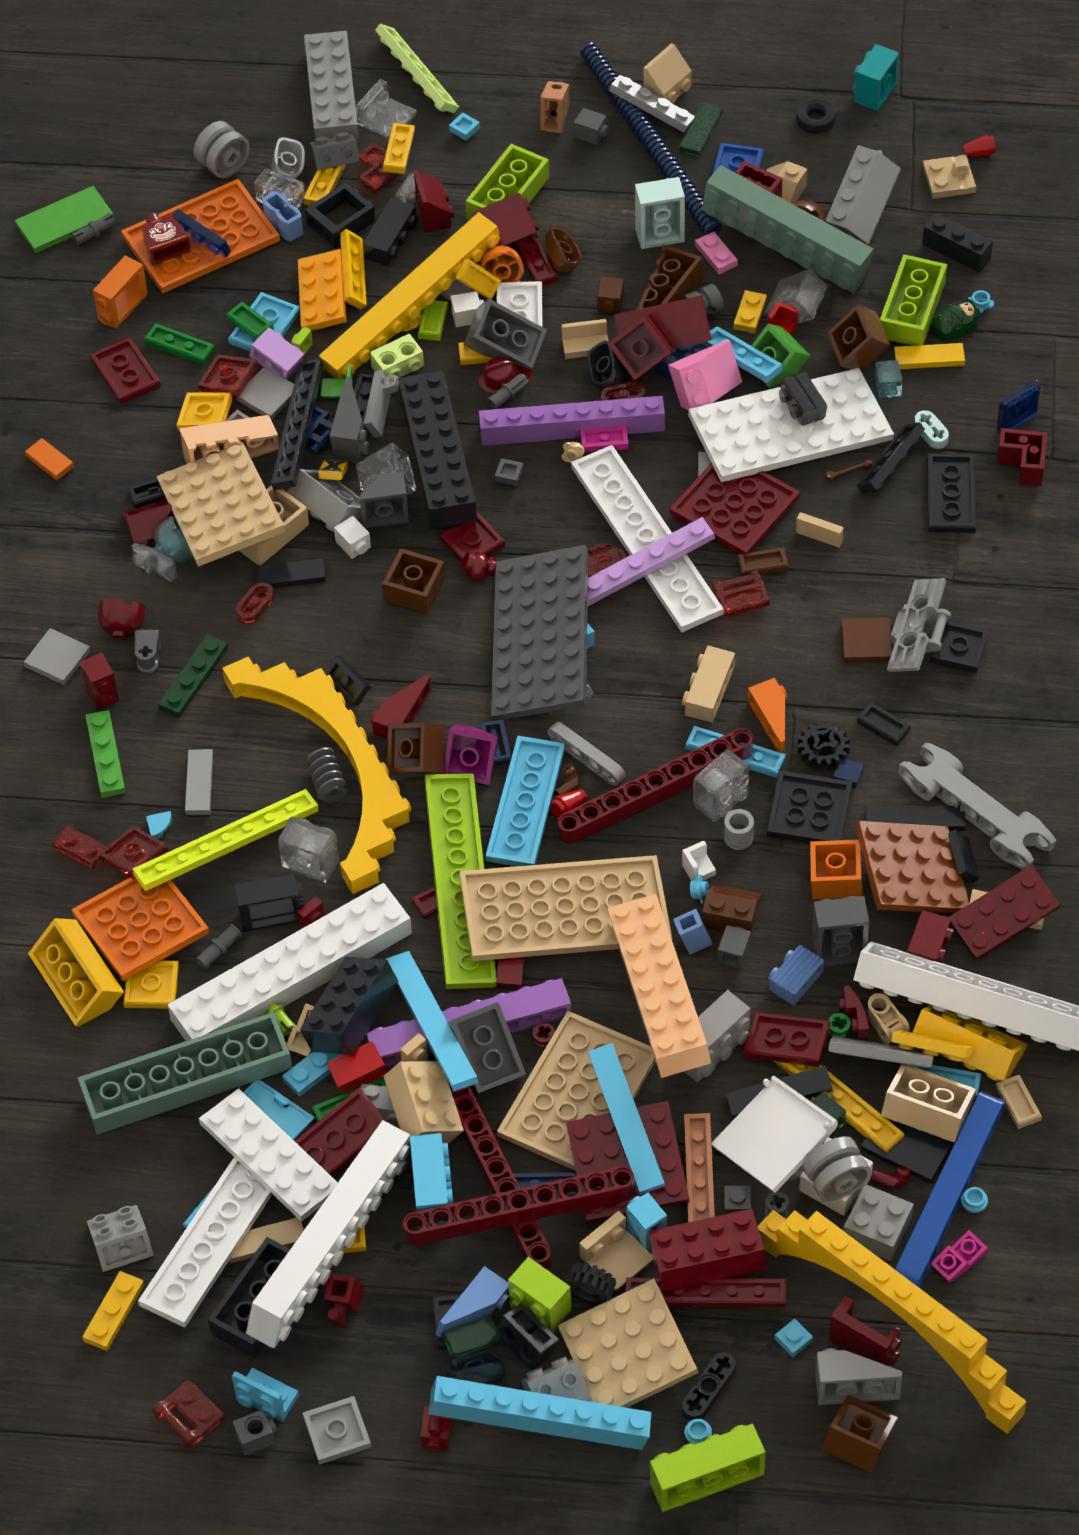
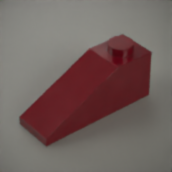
M424 675L385 700L380 708L373 712L371 723L374 735L388 740V724L413 722L432 690L431 677L429 675Z

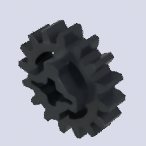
M819 720L815 727L809 723L808 730L802 729L801 736H798L797 752L801 754V760L805 761L808 759V766L811 767L813 764H816L817 770H820L822 766L830 770V765L832 764L837 767L840 759L846 760L847 754L850 753V737H846L847 731H839V724L832 727L830 721H827L826 725H822Z

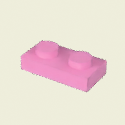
M715 232L695 240V247L718 275L737 266L738 260Z

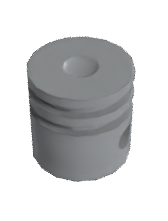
M736 809L730 811L725 817L724 841L732 849L744 850L752 844L754 839V819L748 811Z

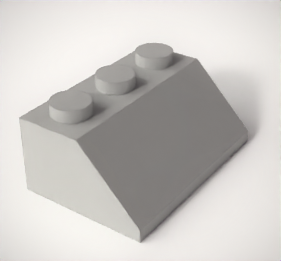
M300 469L296 487L289 488L287 493L305 505L312 517L325 522L326 528L333 532L335 526L351 516H354L358 522L362 521L359 496L338 480L320 479L319 470Z

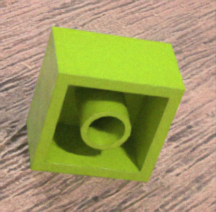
M528 1257L508 1279L511 1308L513 1309L520 1303H523L551 1332L571 1312L570 1286Z

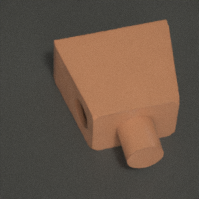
M547 82L541 95V131L562 133L569 109V84L564 82ZM556 110L555 112H557V115L553 116L551 115V112Z

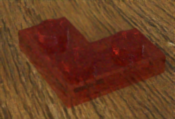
M375 142L359 153V159L371 167L359 176V183L373 193L378 192L399 175L398 173L383 172L387 150Z

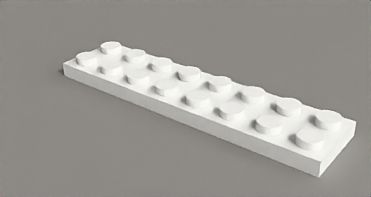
M235 1157L138 1300L140 1307L184 1328L273 1195Z

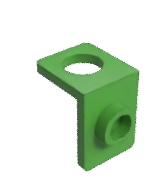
M348 365L347 377H350L353 386L352 367ZM322 379L321 398H340L345 379Z

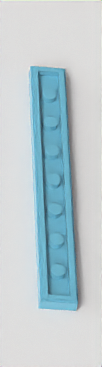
M407 951L386 958L398 979L397 986L453 1091L477 1084L478 1080L473 1068L410 952Z

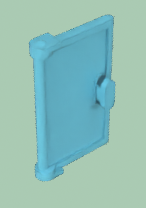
M261 1080L254 1081L243 1092L294 1141L315 1120L314 1116Z

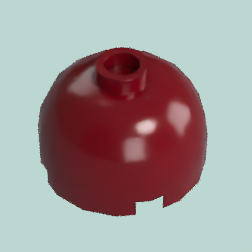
M103 599L98 605L99 624L106 632L112 634V638L126 639V635L134 634L135 630H139L143 625L146 608L143 604L131 601L130 605L123 603L124 599Z

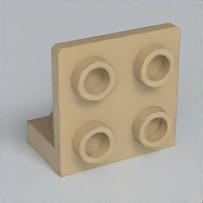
M617 1211L579 1243L580 1258L585 1263H589L592 1267L596 1265L600 1270L602 1268L605 1269V1273H611L613 1275L612 1278L616 1279L615 1292L626 1284V1278H634L653 1262L652 1254L626 1230V1217L620 1211Z

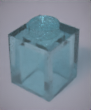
M898 360L875 362L874 378L878 397L891 398L901 396L902 377Z

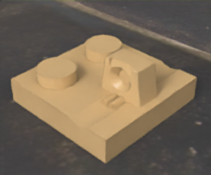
M966 155L923 161V170L932 199L976 193V185Z

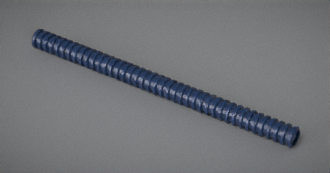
M591 42L584 45L580 50L581 57L624 119H626V122L635 132V135L658 168H660V171L666 179L679 177L685 196V207L698 223V226L701 227L705 235L715 232L717 235L722 230L721 222H719V219L709 216L706 212L702 211L703 196L689 176H687V173L671 153V150L668 149V146L643 113V110L609 91L611 84L617 79L618 75L597 44Z

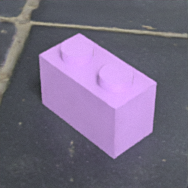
M268 327L252 344L249 357L261 366L288 380L298 370L299 363L303 361L304 353L297 346L286 341L280 333L274 332Z

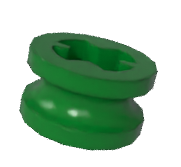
M842 1013L831 1015L828 1020L831 1024L829 1035L831 1037H847L851 1026L849 1017ZM835 1023H839L843 1026V1029H839L835 1026Z

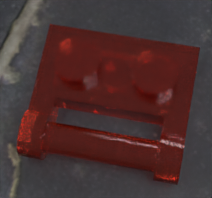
M758 570L751 571L749 575L721 582L720 580L711 582L713 592L724 609V617L770 606V599Z
M189 1379L166 1399L159 1401L152 1409V1412L158 1418L162 1417L183 1438L182 1442L188 1448L197 1444L225 1419L224 1413ZM175 1406L196 1429L190 1431L170 1410Z

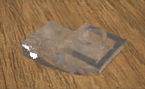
M136 543L131 545L132 560L138 568L142 567L148 574L155 569L159 576H164L169 582L178 577L175 562L166 555L145 545Z

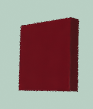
M476 512L477 521L456 524L439 534L440 540L460 561H462L467 552L472 554L482 552L488 557L505 546V540L478 512Z

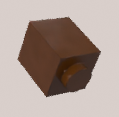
M601 276L597 296L598 311L620 313L624 295V278Z

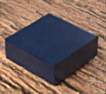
M840 759L833 779L851 781L852 787L856 788L864 770V764L849 759Z

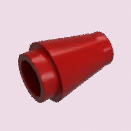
M985 135L963 145L964 153L967 157L991 156V154L996 153L993 136Z
M578 789L555 796L553 801L550 802L551 811L559 819L562 814L587 802V795L584 790Z

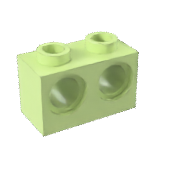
M410 334L370 352L373 370L383 369L387 376L396 375L400 378L424 366L423 351Z

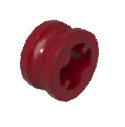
M543 1022L534 1026L532 1031L534 1044L539 1048L545 1049L555 1033L554 1027L549 1023ZM544 1032L546 1035L548 1033V1038L543 1039V1036L540 1038L539 1034Z

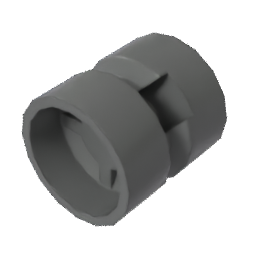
M714 284L700 288L699 293L693 291L682 297V299L703 295L706 312L709 315L716 314L724 309L722 296Z

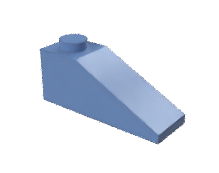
M484 1266L441 1319L435 1334L441 1337L490 1316L497 1307L502 1309L509 1299V1295H507L509 1289L508 1282Z

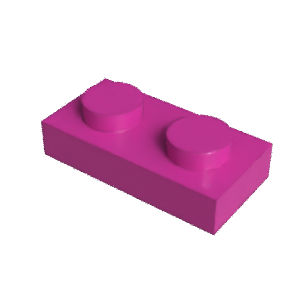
M626 426L580 429L581 444L584 447L585 453L596 452L613 445L615 450L628 449Z

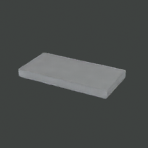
M838 1036L832 1037L828 1050L833 1053L928 1068L932 1067L934 1056L924 1054L923 1050L920 1049L905 1050L895 1045Z

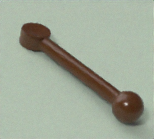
M866 459L861 464L837 472L828 471L826 478L829 481H833L836 476L864 467L870 468L872 461Z

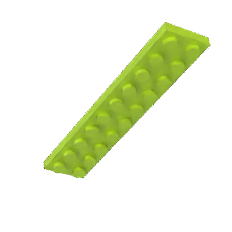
M474 774L425 775L424 784L445 988H496L494 959L472 961L459 880V871L484 869Z

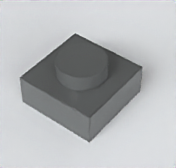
M501 458L494 476L495 482L517 486L524 469L523 463Z
M724 1186L725 1214L751 1209V1186Z

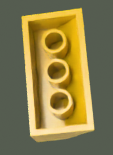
M54 918L28 953L75 1026H81L109 1011L124 993L77 920Z
M931 1004L921 1010L913 1033L974 1046L972 1057L963 1058V1065L972 1070L979 1069L986 1072V1076L992 1080L1004 1081L1010 1077L1027 1048V1043L993 1027L986 1026L974 1018L964 1019L957 1016V1012L947 1010V1012L933 1009ZM940 1053L942 1056L948 1058L947 1054Z

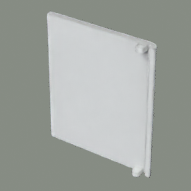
M773 1075L771 1081L768 1079L763 1080L765 1088L721 1132L711 1145L775 1193L803 1164L806 1157L834 1132L838 1122Z

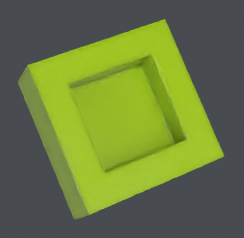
M303 327L298 334H295L291 341V344L297 346L304 353V356L313 345L311 329Z

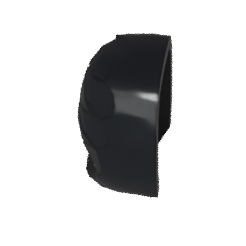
M604 340L589 351L588 372L593 383L603 389L613 390L619 387L624 380L623 365L608 345L609 341Z
M491 1350L462 1355L445 1363L447 1378L488 1384L490 1382L501 1383L505 1375L503 1361Z

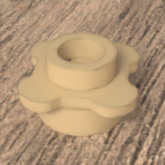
M566 442L563 445L564 453L561 457L565 462L571 463L583 457L585 453L584 447L578 442Z

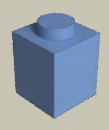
M697 909L673 919L689 954L712 945L710 936Z

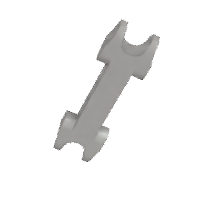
M925 743L921 746L920 755L928 766L919 767L905 761L899 765V775L919 797L929 801L936 796L948 806H955L956 808L960 806V811H965V818L992 838L990 841L992 851L1005 862L1024 870L1032 865L1034 861L1031 853L1025 847L1035 846L1049 852L1055 847L1056 839L1038 818L1029 812H1023L1016 816L961 774L963 772L962 763L948 751L931 743Z

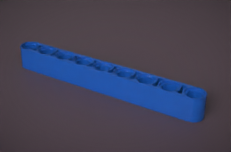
M980 1091L895 1268L898 1273L918 1288H920L931 1265L930 1263L958 1208L962 1194L967 1189L1005 1106L1004 1100Z

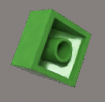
M767 324L752 344V347L782 364L783 371L768 383L764 382L769 388L781 383L784 378L797 374L810 357L807 351L783 327Z

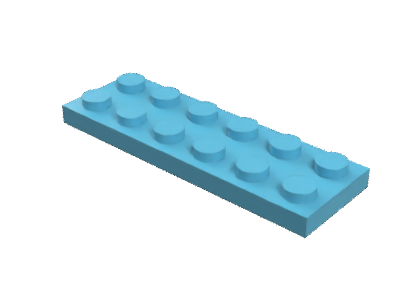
M517 736L485 856L487 862L511 866L536 865L550 810V802L553 799L565 752V743Z

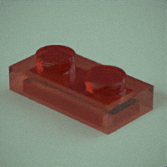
M69 825L53 841L54 848L92 869L98 865L108 852L106 845Z

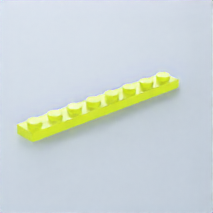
M304 789L133 868V875L142 888L148 891L318 812V804L309 792Z

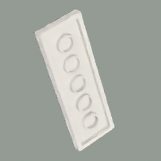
M239 1088L199 1118L200 1125L301 1222L323 1205L338 1184L334 1178Z

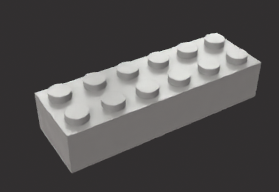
M347 31L304 35L315 139L323 136L333 138L338 133L348 132L353 134L358 143V125Z

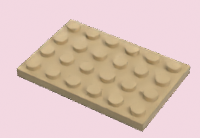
M243 442L240 445L230 446L227 450L224 449L219 453L210 454L206 458L187 463L184 466L157 476L167 501L172 505V512L198 567L286 532L284 524Z
M567 1011L498 1128L497 1137L576 1171L566 1122L610 1113L588 1051L613 1043L634 1100L656 1062L651 1046Z

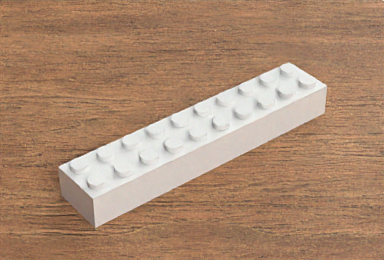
M382 883L169 1003L170 1019L184 1040L188 1041L266 1015V1010L272 1004L278 1003L279 1005L286 1006L330 981L345 957L370 958L411 935V919L386 885Z
M870 942L860 953L853 980L858 981L862 987L868 989L877 987L883 989V992L890 996L902 995L908 997V1000L912 1003L923 1004L925 1002L933 1005L932 1008L938 1011L947 1012V1010L957 1012V1016L964 1019H972L973 1017L982 1020L981 1023L989 1027H996L997 1025L1005 1027L1006 1031L1011 1034L1021 1035V1033L1030 1035L1031 1039L1037 1042L1045 1043L1049 1041L1056 1043V1047L1062 1050L1069 1051L1072 1048L1079 1051L1078 1005L875 942Z
M385 1121L380 1123L253 1301L246 1334L272 1348H275L280 1340H286L291 1331L290 1325L293 1321L298 1322L305 1309L304 1305L314 1300L318 1291L316 1289L318 1285L325 1284L331 1273L330 1268L332 1265L337 1266L344 1254V1248L351 1247L356 1238L358 1228L362 1230L369 1219L368 1214L370 1211L375 1212L382 1200L381 1195L383 1193L387 1194L390 1191L395 1175L400 1176L404 1171L407 1163L404 1159L410 1151V1146H408L410 1134Z

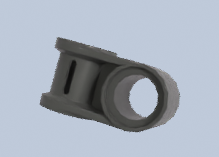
M160 629L135 630L137 669L142 674H152L158 669L159 651L161 649Z

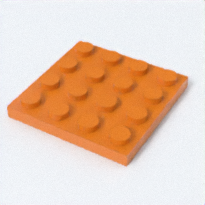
M132 876L71 909L74 918L122 981L209 934L208 926L171 880L145 891L135 876Z

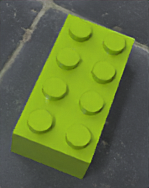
M510 144L467 198V219H472V212L519 192L522 199L527 197L530 203L549 179V159Z
M903 254L880 318L889 341L911 346L924 345L946 282L947 264Z
M750 1424L747 1426H736L730 1432L723 1435H711L705 1441L695 1445L692 1443L686 1444L679 1451L671 1454L662 1453L657 1455L650 1461V1484L662 1512L763 1476L765 1471V1450L754 1425Z

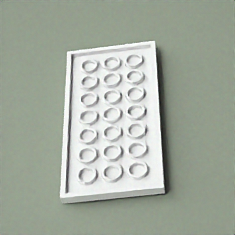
M859 368L811 379L827 403V411L824 419L817 422L813 421L805 426H802L797 418H792L789 406L780 400L779 390L781 387L691 408L688 411V416L721 482L757 474L760 471L765 472L893 440L894 433Z

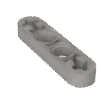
M556 722L547 730L548 736L552 741L565 743V751L611 785L618 786L626 778V773L619 764L561 722Z

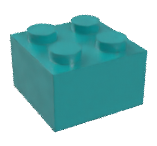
M877 44L874 45L871 51H867L863 63L858 65L854 71V77L856 78L853 87L855 103L875 111L879 110L897 84L899 52Z

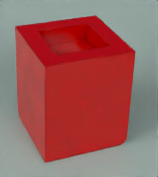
M778 301L768 315L767 324L783 327L792 336L798 328V309Z

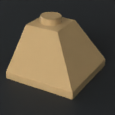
M787 161L766 170L783 178L782 199L791 204L798 200L807 186V168Z

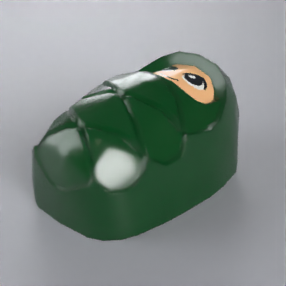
M970 299L950 304L932 318V330L939 339L945 341L965 336L978 327L980 319L979 307Z

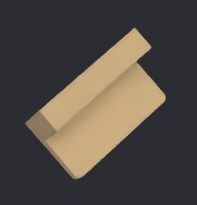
M606 319L561 325L565 359L587 357L591 348L604 340L608 341Z

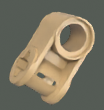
M877 993L869 998L866 1011L867 1020L885 1044L889 1045L892 1043L893 1031L904 1030L910 1032L907 1020L899 1013L886 995ZM874 1008H881L883 1011H876Z

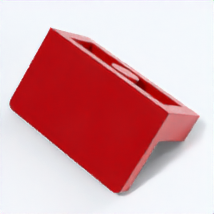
M372 1041L358 1047L354 1055L343 1054L327 1062V1066L341 1095L361 1087V1084H369L384 1078L383 1076L388 1073Z

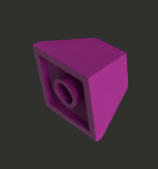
M458 724L453 725L449 729L442 774H474L475 783L490 785L498 737L479 728Z

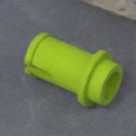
M274 1003L266 1010V1013L274 1012L283 1036L291 1034L289 1028L292 1030L295 1024L284 1012V1006Z

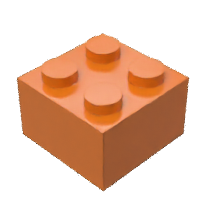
M859 840L810 842L812 899H838L848 896H863L862 856Z

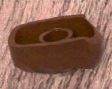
M551 227L545 235V247L554 269L559 273H570L583 259L579 247L567 231L558 227Z

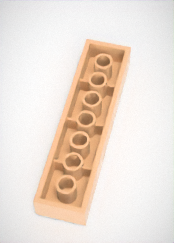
M654 894L609 907L608 912L661 1078L711 1064L707 1043L657 895Z

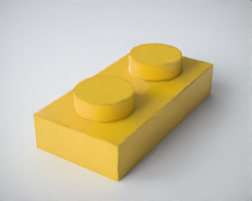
M745 290L734 321V330L756 333L767 301L766 294Z

